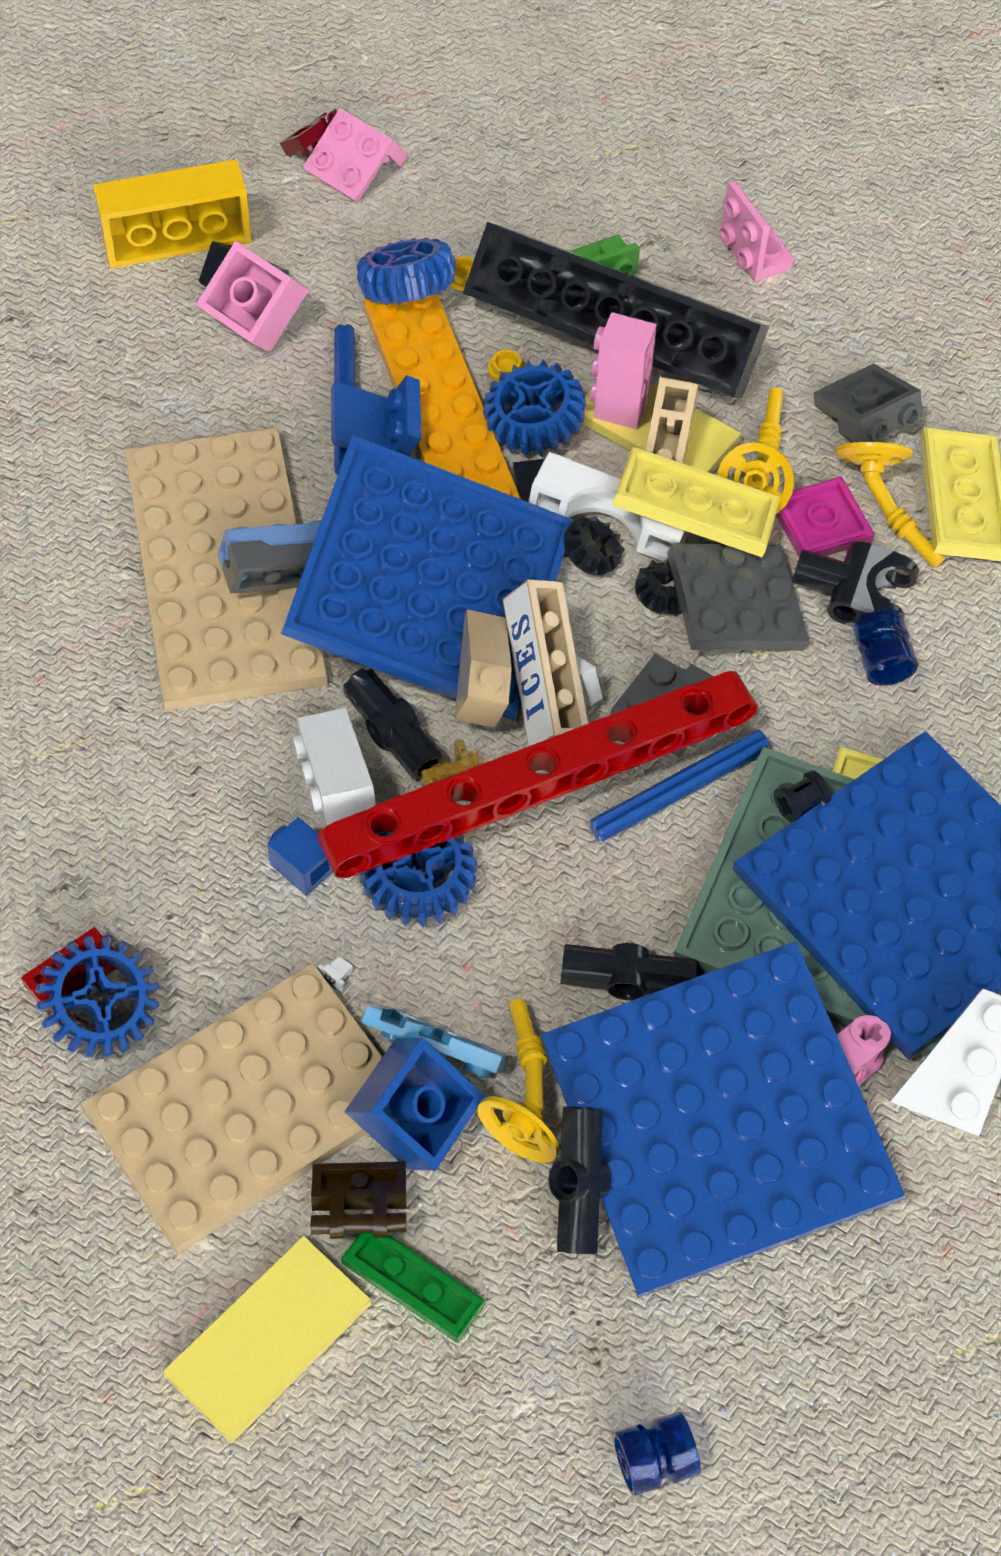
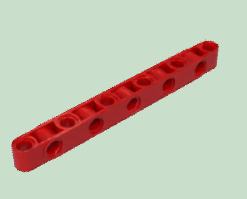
M727 671L335 821L319 832L317 840L335 877L340 879L349 878L739 726L756 714L758 704L740 675L736 671ZM689 712H696L699 715L691 714ZM614 741H621L626 744H616ZM536 771H547L548 774H538ZM464 800L469 801L471 803L467 805H461L456 802ZM381 831H388L392 833L388 836L377 835V833Z

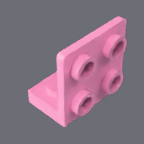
M339 108L303 168L311 175L358 202L382 164L386 165L390 160L401 167L408 154L393 139Z
M736 181L727 183L719 235L723 244L729 246L737 257L739 266L743 270L746 269L754 282L792 269L793 256L761 213L757 211Z

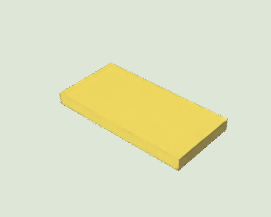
M650 383L648 404L637 430L594 418L595 402L590 401L591 391L585 396L586 416L584 423L581 424L631 451L632 446L646 450L658 387ZM696 408L684 464L713 473L724 457L740 442L741 432Z
M924 427L920 440L933 553L1001 561V459L998 437Z
M632 446L612 506L763 557L768 545L780 497Z
M303 1236L163 1371L164 1377L232 1444L371 1305V1299Z

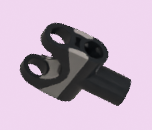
M860 541L850 544L844 561L803 549L792 582L831 594L827 613L836 622L861 630L889 634L900 630L905 619V613L898 605L891 603L890 599L881 595L878 590L914 586L919 576V568L912 559L882 546ZM894 569H902L909 573V575L900 574ZM879 616H889L894 620H885Z

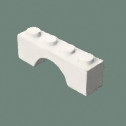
M551 452L545 458L532 484L529 503L568 518L585 512H599L613 516L629 528L634 537L637 552L663 562L668 558L667 552L671 543H683L687 531L612 506L621 479Z

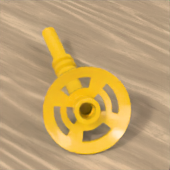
M774 387L769 390L765 420L760 424L757 442L744 443L732 449L722 460L717 475L728 479L732 466L736 468L734 481L741 483L742 471L745 472L744 485L780 497L776 511L777 514L786 506L792 496L794 473L786 456L778 450L782 433L779 421L784 391L781 388ZM748 452H759L757 460L747 462L743 454ZM780 466L782 467L785 477V485L782 494L778 491L780 486V473L778 467ZM771 471H772L773 476H774V485H773V487H771V486L769 485V483H770V481H771V474H770Z
M854 442L836 446L834 454L846 462L861 466L860 473L864 474L865 482L887 518L886 525L892 527V531L898 533L897 536L900 539L905 538L932 568L938 567L945 560V557L942 554L933 553L932 543L916 528L918 523L915 520H911L912 516L906 514L904 508H898L880 476L884 474V467L899 464L910 459L913 453L912 449L898 444L883 442Z
M519 998L510 1002L509 1009L518 1038L515 1048L518 1052L520 1066L525 1070V1102H520L519 1104L502 1097L488 1096L479 1103L477 1112L480 1121L487 1131L507 1149L533 1162L551 1163L559 1154V1144L551 1130L542 1121L543 1067L547 1062V1057L541 1038L535 1035L526 1001ZM494 1108L503 1110L502 1114L506 1122H500L494 1112Z

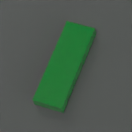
M360 1233L341 1257L342 1265L457 1344L485 1306V1299L389 1234L388 1238H373V1233Z

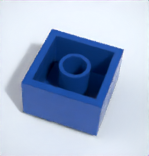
M423 1037L400 1038L393 1041L344 1112L398 1161H406V1168L408 1170L436 1171L477 1110L479 1103L485 1098V1095Z

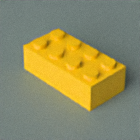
M237 159L93 184L102 238L110 268L208 251L212 241L229 243L231 245L235 241L240 244L252 243L247 190Z

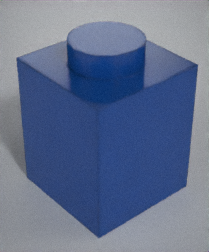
M297 817L288 826L283 825L272 834L267 843L270 865L307 896L333 871L317 840L318 833L300 817Z

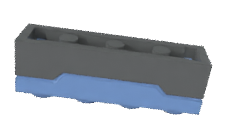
M321 521L291 525L275 524L254 528L237 527L225 530L217 555L222 565L230 594L298 587Z

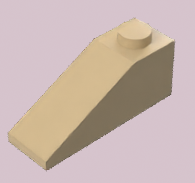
M660 377L645 451L684 464L699 395L698 384Z
M468 609L465 612L454 720L495 728L509 704L512 668L507 622L504 617Z

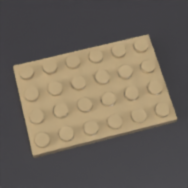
M311 963L80 1104L87 1118L178 1255L310 1171L313 1164L324 1162L368 1134L344 1111L379 1063L382 1056L314 963Z

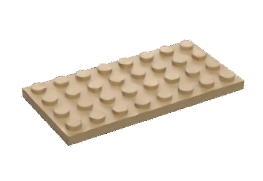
M278 427L125 449L165 711L328 685L322 649L281 634L297 587L230 594L222 565L217 555L225 530L237 527L254 528L275 524H297Z

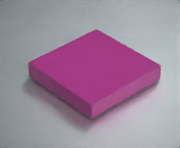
M842 476L793 490L789 502L776 514L798 557H800L803 549L828 556L848 550L850 544L854 542L872 543L875 535Z

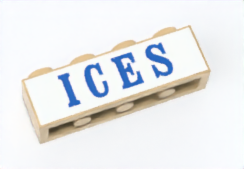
M527 579L503 598V605L528 746L588 724L563 582Z

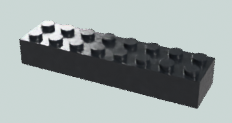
M490 222L486 223L463 291L465 295L593 344L599 326H606L611 312L657 324L652 367L733 398H743L770 327Z

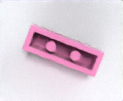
M611 312L606 326H599L593 347L595 350H599V353H597L592 367V376H596L597 379H595L590 393V401L595 402L594 418L638 429L649 400L657 324Z

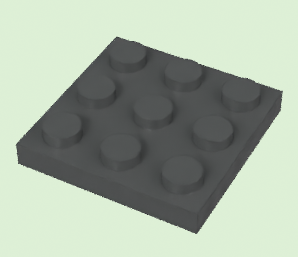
M671 543L667 555L691 650L805 649L809 639L782 545H767L763 557H759L725 544Z

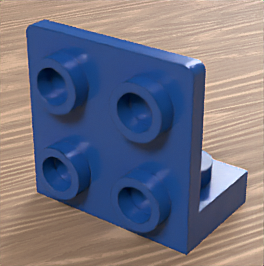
M406 375L398 387L393 388L389 392L388 397L335 381L331 386L332 444L347 449L352 435L409 456L422 439L420 380Z

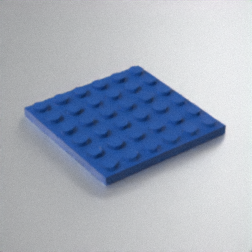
M352 435L281 634L456 699L466 610L506 618L503 598L527 579L556 582L565 552L564 535L566 529L574 520ZM509 639L512 668L509 704L502 716L514 721L519 713L521 703Z
M926 731L831 795L830 802L827 804L819 803L803 814L800 819L793 821L734 862L733 871L861 1010L866 1015L878 1017L889 1026L891 1031L890 1041L908 1060H911L943 1036L980 990L985 989L996 994L1001 992V805Z
M797 941L541 1034L566 1106L603 1109L601 1159L608 1165L612 1181L610 1190L601 1200L638 1298L903 1200L905 1197Z

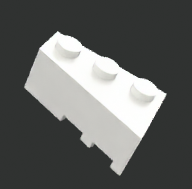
M346 708L297 718L299 735L292 736L297 761L304 760V762H300L303 780L306 787L312 786L309 789L311 805L314 814L319 813L323 828L335 821L376 805L373 783Z
M985 989L980 990L891 1098L890 1102L980 1136L1001 1079V995Z

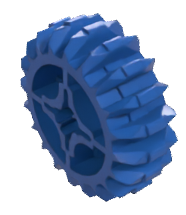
M426 237L423 239L412 238L406 241L400 240L396 243H388V245L383 247H377L375 251L367 252L357 265V280L365 299L372 300L374 303L382 302L385 305L390 303L399 305L402 302L412 303L414 300H425L427 296L437 295L439 291L446 290L455 281L456 263L451 248L448 247L446 242L438 239L430 240Z
M544 359L538 366H533L528 360L526 367L519 369L513 364L512 373L500 372V382H491L490 392L485 394L484 419L487 420V429L494 432L499 446L507 445V449L511 454L521 449V453L525 457L535 450L542 456L544 449L551 448L556 452L558 443L561 442L569 445L570 435H579L580 424L584 423L586 416V400L578 379H574L570 370L562 371L558 363L548 368V364H546ZM563 402L560 409L556 413H554L557 410L556 406ZM512 406V411L509 414H507Z
M388 831L379 832L380 836H388L392 834ZM460 835L393 862V867L385 869L388 865L386 863L360 873V878L364 882V893L367 897H372V905L375 910L385 908V916L388 920L400 914L401 922L404 926L410 922L411 918H418V922L423 928L427 922V917H433L440 924L444 919L443 911L455 916L459 908L458 903L467 904L470 898L469 890H473L476 885V876L474 874L477 872V861L473 857L471 843H464V835ZM453 870L451 876L445 883H443L441 886L437 888H434V883L437 880L444 878V873Z
M86 936L83 940V952H81L74 941L69 942L66 945L69 959L62 953L55 952L51 959L59 970L44 966L41 975L52 983H40L36 986L35 990L40 995L49 996L48 1000H42L36 1004L37 1011L51 1010L52 1013L51 1016L46 1017L41 1022L42 1027L46 1029L54 1024L60 1027L53 1035L52 1041L58 1043L65 1035L71 1037L72 1040L67 1046V1052L74 1053L80 1042L85 1043V1058L93 1057L96 1045H100L101 1054L104 1058L110 1057L113 1052L112 1042L116 1044L121 1052L127 1051L130 1046L126 1034L137 1042L142 1040L144 1034L136 1024L145 1027L152 1026L154 1019L143 1011L156 1010L159 1007V1001L146 997V994L156 992L159 989V984L157 982L145 983L143 978L148 977L154 971L153 967L149 965L139 970L135 964L142 959L143 954L137 951L130 959L124 956L128 949V943L125 941L118 945L116 951L110 950L112 942L110 936L102 938L99 949H96L92 936ZM99 962L117 968L130 984L126 985V983H113L109 981ZM85 963L84 988L73 991L69 995L61 996L62 984L67 973ZM94 983L95 987H98L99 993L112 995L102 1003L104 1007L102 1010L98 1007L96 1000L83 999L86 994L89 995L94 990L92 987ZM133 998V1007L128 1020L123 1026L111 1031L109 1021L112 1019V1005L122 1002L124 999ZM64 1009L86 1012L91 1018L92 1025L96 1027V1032L85 1030L76 1025Z

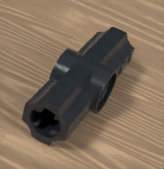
M362 668L351 674L349 680L343 685V693L365 719L366 728L375 744L382 750L388 748L413 780H423L432 775L442 763L443 755L420 728L418 717L411 705L404 698L396 699L373 669L365 670Z
M634 943L617 944L612 949L565 944L560 984L606 989L611 996L617 999L633 1001L644 997L646 994L649 995L696 978L697 959L650 954L646 947Z
M563 1106L561 1159L552 1165L548 1177L551 1193L559 1200L557 1252L569 1254L597 1253L599 1200L607 1195L612 1181L610 1169L604 1160L601 1159L602 1108Z

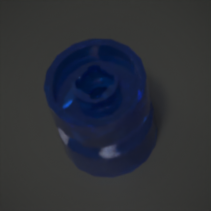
M892 609L877 610L861 617L854 624L853 633L858 649L862 654L861 660L866 677L870 683L880 686L894 685L910 678L917 671L919 664L913 645L909 641L910 635L901 612Z
M681 1411L654 1419L651 1429L648 1430L641 1424L613 1433V1442L621 1473L633 1497L659 1489L664 1478H667L674 1484L701 1475L700 1459L693 1434Z

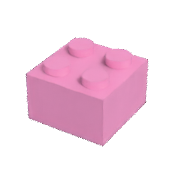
M235 241L196 305L249 342L270 353L309 289Z

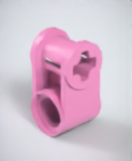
M872 1015L856 1018L837 1034L858 1086L881 1068L884 1060L883 1049L888 1045L891 1036L889 1026L878 1017Z

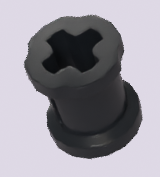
M815 770L804 773L802 780L788 788H777L773 794L780 813L789 822L800 819L802 813L819 803L827 804L831 801L828 785Z

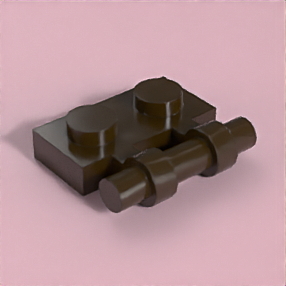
M406 1161L313 1164L311 1187L312 1211L330 1212L329 1215H311V1235L330 1234V1239H345V1234L373 1233V1238H388V1233L407 1232L406 1213H388V1209H406ZM373 1209V1214H345V1210Z

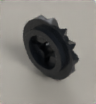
M597 515L591 518L581 516L572 522L564 535V547L569 559L577 568L585 573L600 576L612 572L621 563L620 558L625 549L619 544L621 534H614L610 529L611 522L602 523ZM591 539L603 543L600 549L597 546L585 547V545Z
M668 558L663 563L651 560L648 567L640 568L635 581V592L639 601L646 608L661 614H676L681 612L675 584L674 586H668L659 593L661 582L665 583L673 579Z

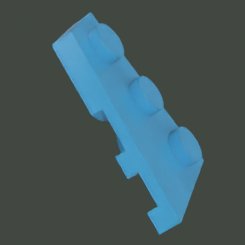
M367 1005L361 1021L363 1024L382 1030L381 1035L393 1041L400 1038L423 1037L446 1060L451 1056L464 1061L463 1069L485 1078L489 1077L490 1072L496 1074L503 1073L510 1055L389 1006Z

